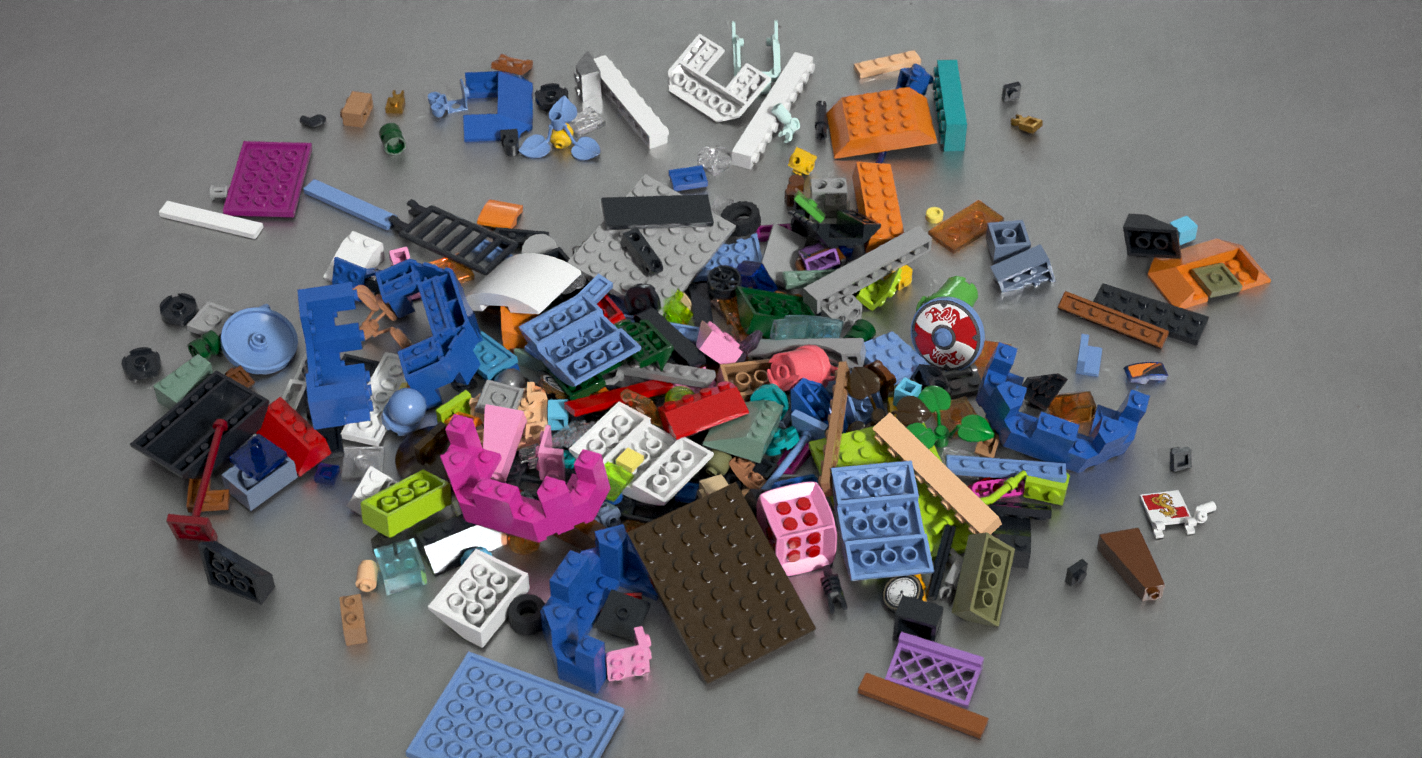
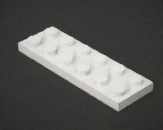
M385 352L371 377V382L367 384H371L373 395L370 396L374 409L373 412H370L371 421L345 425L341 432L342 439L379 446L387 431L381 420L383 408L388 403L390 396L399 389L401 383H407L397 354Z

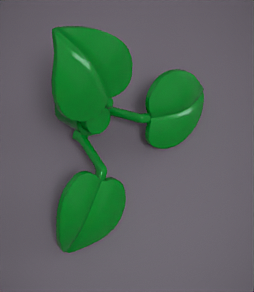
M938 386L925 387L918 396L931 413L935 411L937 413V427L934 429V433L931 428L926 429L922 423H913L906 427L928 449H931L934 445L939 448L946 447L949 439L953 438L957 430L958 437L967 442H981L994 438V433L987 420L975 414L965 416L961 421V425H957L949 433V429L941 425L940 410L944 411L950 408L951 398L947 391Z

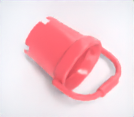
M808 344L798 347L793 351L778 353L769 360V363L772 364L771 369H767L768 380L770 384H776L784 392L791 391L802 378L821 383L824 388L827 387L829 381H836L835 376H831V373L835 374V370H838V368L830 365L825 351L817 345Z

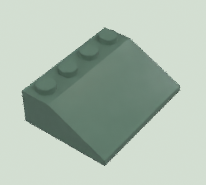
M775 401L745 402L749 414L711 427L703 445L760 463L779 426L784 407Z

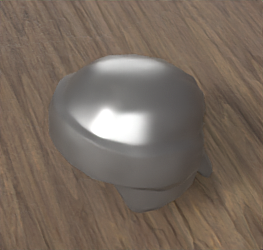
M512 368L500 372L494 381L526 388V383L529 382V379L518 369Z

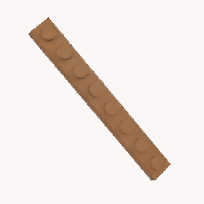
M847 361L839 362L838 370H835L836 384L832 387L834 397L830 401L831 414L828 415L827 443L823 446L822 476L818 478V484L825 496H833L831 468H837L848 396L847 381L850 376Z

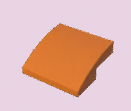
M489 199L478 217L477 224L495 228H513L517 224V217L523 212V205Z

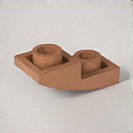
M738 456L730 460L729 465L749 489H761L767 482L762 475L752 471L755 464L750 460Z

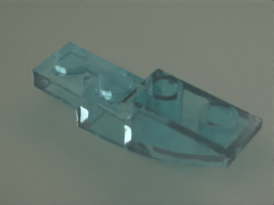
M785 315L784 319L773 320L770 338L772 340L840 338L844 322L821 316Z

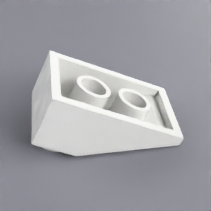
M352 231L342 241L334 258L339 257L366 269L377 268L385 259L383 243ZM334 258L323 276L324 280L331 283Z

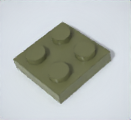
M1224 263L1194 268L1190 274L1209 298L1240 292L1242 289V284Z

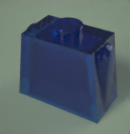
M743 260L742 263L737 265L736 270L741 275V287L775 292L778 289L763 263Z

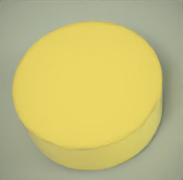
M931 207L926 210L925 218L930 223H940L943 220L944 213L938 207Z

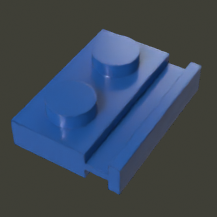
M703 165L668 170L670 182L675 191L708 187V180L703 170Z

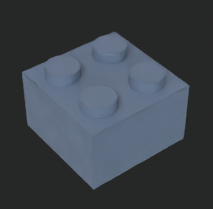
M1023 220L987 223L986 242L993 263L1002 262L1031 248V242Z

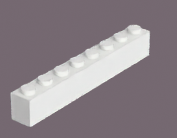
M606 55L595 58L594 61L600 69L602 92L646 146L652 149L668 143L669 131L667 126L661 123L659 117L653 113L650 106L646 105L644 99L637 94L636 89L631 87L628 80L622 76L620 70L616 69L613 62Z

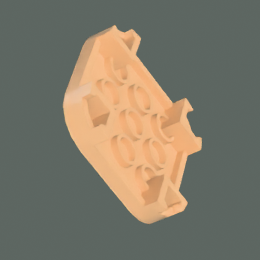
M527 382V388H523L524 395L518 407V410L524 412L527 423L517 451L539 446L541 444V431H544L546 425H548V399L545 388L542 389L536 386L535 382ZM480 393L475 398H471L469 404L471 408L470 415L480 417L482 424L476 428L483 448L485 415L475 412Z

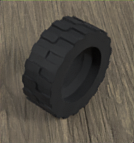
M738 201L726 206L720 215L725 220L736 225L735 231L731 234L733 237L747 236L757 231L758 227L761 226L759 208L753 202ZM739 217H749L743 221H733Z

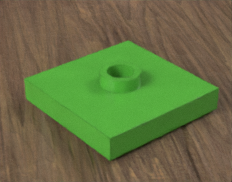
M799 190L795 193L794 201L821 223L825 219V214L817 207L818 204L811 198L808 199Z

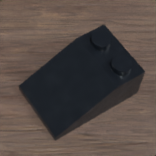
M1128 214L1123 225L1127 255L1181 259L1178 229L1146 214Z
M999 517L1002 525L991 535L1015 549L1011 567L1028 568L1031 555L1030 518Z

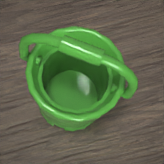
M960 276L950 277L936 293L928 297L922 296L917 304L916 312L923 303L925 304L937 297L946 296L960 299L973 308L978 299V291L972 282L970 285L965 282L966 278Z

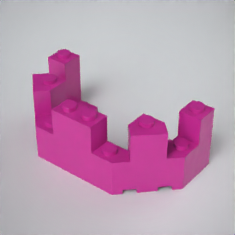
M454 414L445 429L451 445L446 453L440 455L466 522L539 543L546 540L547 536L555 533L559 535L574 529V526L582 522L586 524L594 521L611 489L602 455L582 449L574 463L576 474L571 475L567 484L563 480L546 476L537 491L539 501L521 496L517 486L490 479L502 457L500 453L482 448L473 419Z

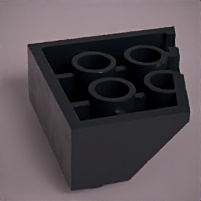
M217 541L200 542L198 544L209 585L260 605L264 603L275 588L273 576L269 571L264 570Z

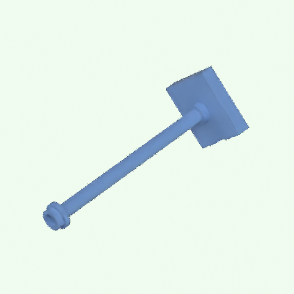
M795 409L791 414L792 426H795L801 439L761 489H771L772 485L778 481L808 441L826 438V430L829 429V425Z

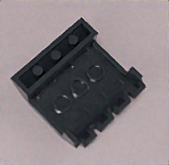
M794 209L788 212L796 224L804 232L808 233V236L814 237L815 240L828 245V248L845 246V248L853 249L856 246H862L881 228L880 223L856 210L837 209L836 223H815L805 217L804 209Z

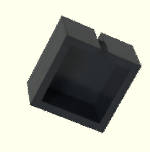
M902 595L895 613L892 640L899 642V636L901 632L937 643L941 632L944 607L919 600L915 597Z

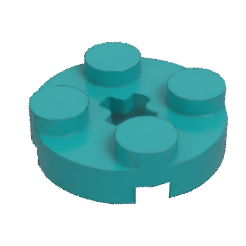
M773 383L759 386L754 390L750 398V402L768 400L783 405L781 419L784 418L790 406L787 395Z
M795 426L783 430L777 428L765 455L775 456L781 454V449L786 447L789 450L795 446L800 439Z

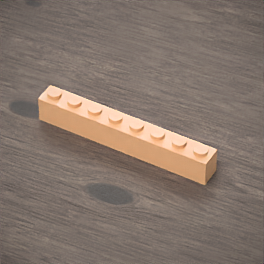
M888 413L872 428L875 433V440L881 446L885 444L888 447L887 451L893 458L898 457L901 461H912L915 479L920 484L925 483L928 486L927 490L933 497L938 496L942 500L941 504L948 511L952 509L956 513L954 515L961 524L965 522L969 526L968 530L972 535L986 532L991 535L1002 525L999 516L891 413Z

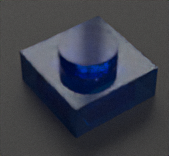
M320 463L314 475L315 483L334 486L340 473L339 465Z

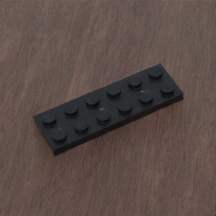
M1102 283L1093 300L1095 303L1168 330V337L1196 346L1209 320V316Z

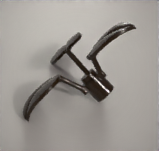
M854 367L847 381V390L857 400H863L868 396L873 407L871 413L872 422L865 425L862 421H855L849 425L846 433L869 428L870 426L873 427L886 416V412L883 409L876 407L871 394H875L880 390L879 378L868 368ZM915 396L903 397L897 403L898 410L891 412L893 416L897 414L896 419L905 427L913 423L923 424L932 415L926 405Z

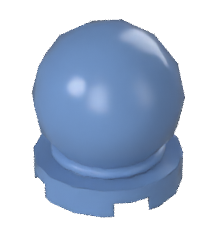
M401 388L395 391L383 408L381 414L382 424L388 431L391 429L398 433V436L412 434L425 416V398L419 391L413 388Z

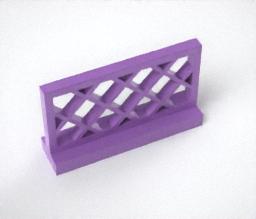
M901 632L885 680L968 708L979 675L983 669L984 657ZM901 650L910 653L912 659L902 662L899 657ZM924 658L930 659L933 665L923 669L919 660ZM915 662L920 671L909 675L905 666ZM947 664L954 671L943 675L939 667ZM901 668L906 676L901 679L891 677L894 671ZM936 669L940 677L929 681L926 673ZM969 671L975 674L973 679L964 682L960 673ZM922 675L926 684L921 686L915 685L912 679ZM957 676L961 684L951 688L947 679ZM943 681L947 690L941 693L935 691L933 685ZM964 688L967 697L965 700L956 698L953 692Z

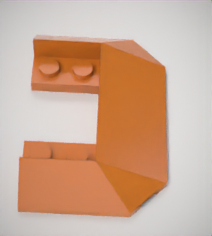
M1217 238L1180 249L1181 259L1154 257L1147 277L1169 304L1183 309L1208 301L1209 296L1190 275L1194 268L1224 263L1242 284L1241 291L1271 282L1269 276L1242 245Z

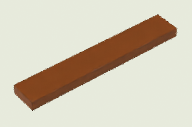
M1067 291L1064 292L1057 307L1059 310L1159 349L1163 348L1169 334L1168 330Z
M867 672L858 688L859 694L981 739L988 724L989 718Z

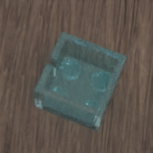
M414 538L396 543L398 560H395L392 544L374 549L376 564L387 596L427 585L425 567Z

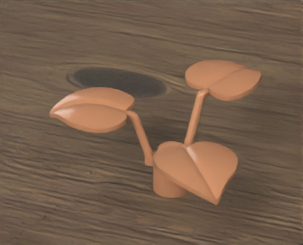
M356 286L353 290L357 289L358 298L371 309V312L359 327L360 330H364L365 341L372 335L376 337L390 331L392 337L402 349L412 346L410 339L400 329L390 327L378 331L379 325L377 322L385 314L392 321H395L398 317L390 304L384 303L380 294L375 296L366 286ZM379 308L383 311L375 320H370L374 312H377Z

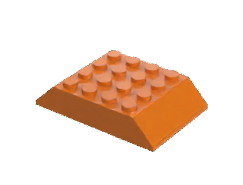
M910 87L841 97L826 113L834 159L937 143L927 98Z

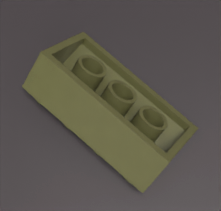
M987 532L968 536L952 609L953 614L966 621L999 627L1015 552L1013 547Z

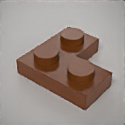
M210 478L201 512L229 510V489L210 491ZM189 479L188 513L193 512L201 479Z

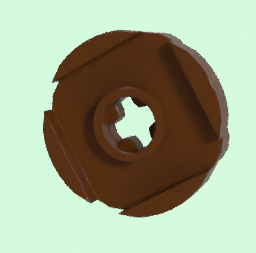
M880 360L869 362L863 366L873 371L879 378L881 398L885 399L890 396L894 391V384L897 382L896 377L889 372Z

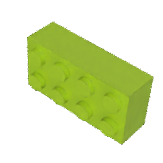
M423 469L361 501L362 521L367 526L389 538L395 536L397 533L412 527L421 520L451 505L450 483Z

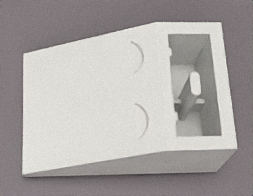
M370 466L346 507L362 515L361 501L398 482Z

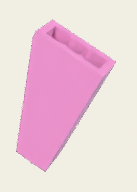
M488 404L485 406L483 449L500 453L502 457L490 478L492 480L506 482L527 423L526 416L521 410Z

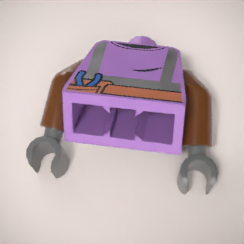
M819 242L798 251L799 257L796 259L795 268L796 271L826 270L840 263L843 267L851 261H846V257L839 248H828V245Z

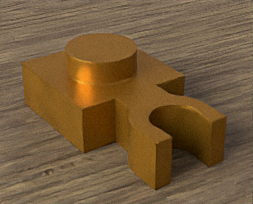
M393 90V97H388L385 111L386 113L402 114L405 106L404 90H401L400 94H396V90Z
M1016 114V119L1011 118V125L1019 126L1020 130L1027 133H1034L1043 126V120L1031 116L1024 118L1022 115Z

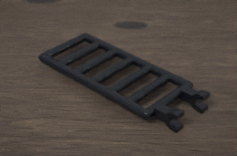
M413 199L407 202V206L411 207L408 213L418 216L409 224L401 221L395 215L388 218V221L393 223L390 229L400 231L399 237L485 276L519 246L516 241L434 205L425 208ZM431 213L439 215L416 236L409 234ZM445 219L453 221L430 242L422 240ZM459 225L466 227L443 249L436 246ZM473 231L480 233L457 255L450 252ZM487 237L494 239L472 261L465 259ZM501 243L508 246L486 267L478 265Z

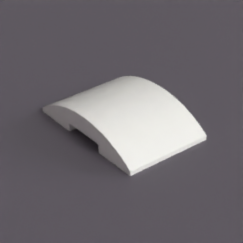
M536 253L517 254L501 262L465 296L472 311H483L487 306L492 305L508 306L510 313L540 314L582 273L573 265L555 257Z
M620 401L569 448V452L576 459L582 449L600 453L608 479L618 484L625 496L652 505H665L714 456L713 452L686 437L676 440L669 433L650 424L649 417ZM627 448L644 456V461L633 473L616 465V459Z

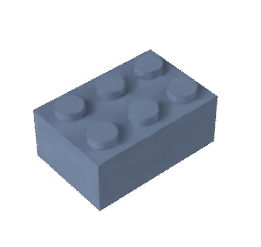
M269 441L221 475L225 489H229L230 495L250 511L298 478L295 462Z

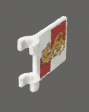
M1179 490L1140 495L1139 498L1151 522L1155 538H1164L1162 530H1165V525L1184 523L1187 535L1195 534L1193 526L1197 525L1196 519L1191 517Z

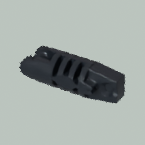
M830 565L822 566L824 577L820 578L830 614L835 613L834 603L839 601L841 608L847 610L848 606L838 574H832Z

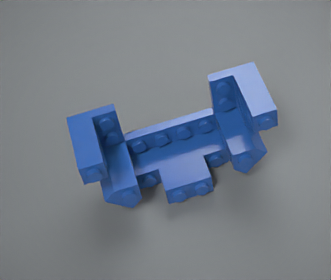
M407 259L379 271L375 275L384 303L389 302L398 319L415 312L410 296L420 292L433 336L398 351V356L405 380L410 388L419 391L425 398L427 411L443 404L438 388L452 383L454 379L458 383L469 384L481 365L473 349L477 343L483 341L475 314L467 302L463 287L451 268L445 267V269H442L434 264L426 262L422 264L417 263L414 259Z
M352 282L297 290L300 320L306 343L308 373L305 374L307 396L314 430L371 421L370 412H373L374 409L370 396L373 395L371 384L367 385V382H371L369 370L365 371L364 363L345 366V360H341L340 357L341 352L363 349L362 341H365L364 330H360L359 322L337 326L335 324V318H338L337 312L356 309L355 301H359L357 289L353 290Z
M1001 342L998 343L985 368L976 402L984 410L985 417L992 429H995L999 435V441L1002 446L1045 462L1066 463V469L1076 473H1080L1086 468L1099 465L1112 457L1120 456L1126 452L1135 438L1139 421L1146 413L1149 395L1131 389L1117 411L1098 404L1089 435L1078 433L1079 425L1042 411L1038 418L1019 412L1027 388L1022 386L1024 377L1009 372L1013 366L1018 348Z
M623 524L595 531V548L581 551L580 554L572 550L568 552L549 580L551 596L540 611L542 632L558 678L595 694L598 693L607 679L605 642L588 636V633L598 620L600 611L604 607L611 589L617 591L619 587L635 593H642L643 596L655 601L659 598L626 537L627 532Z

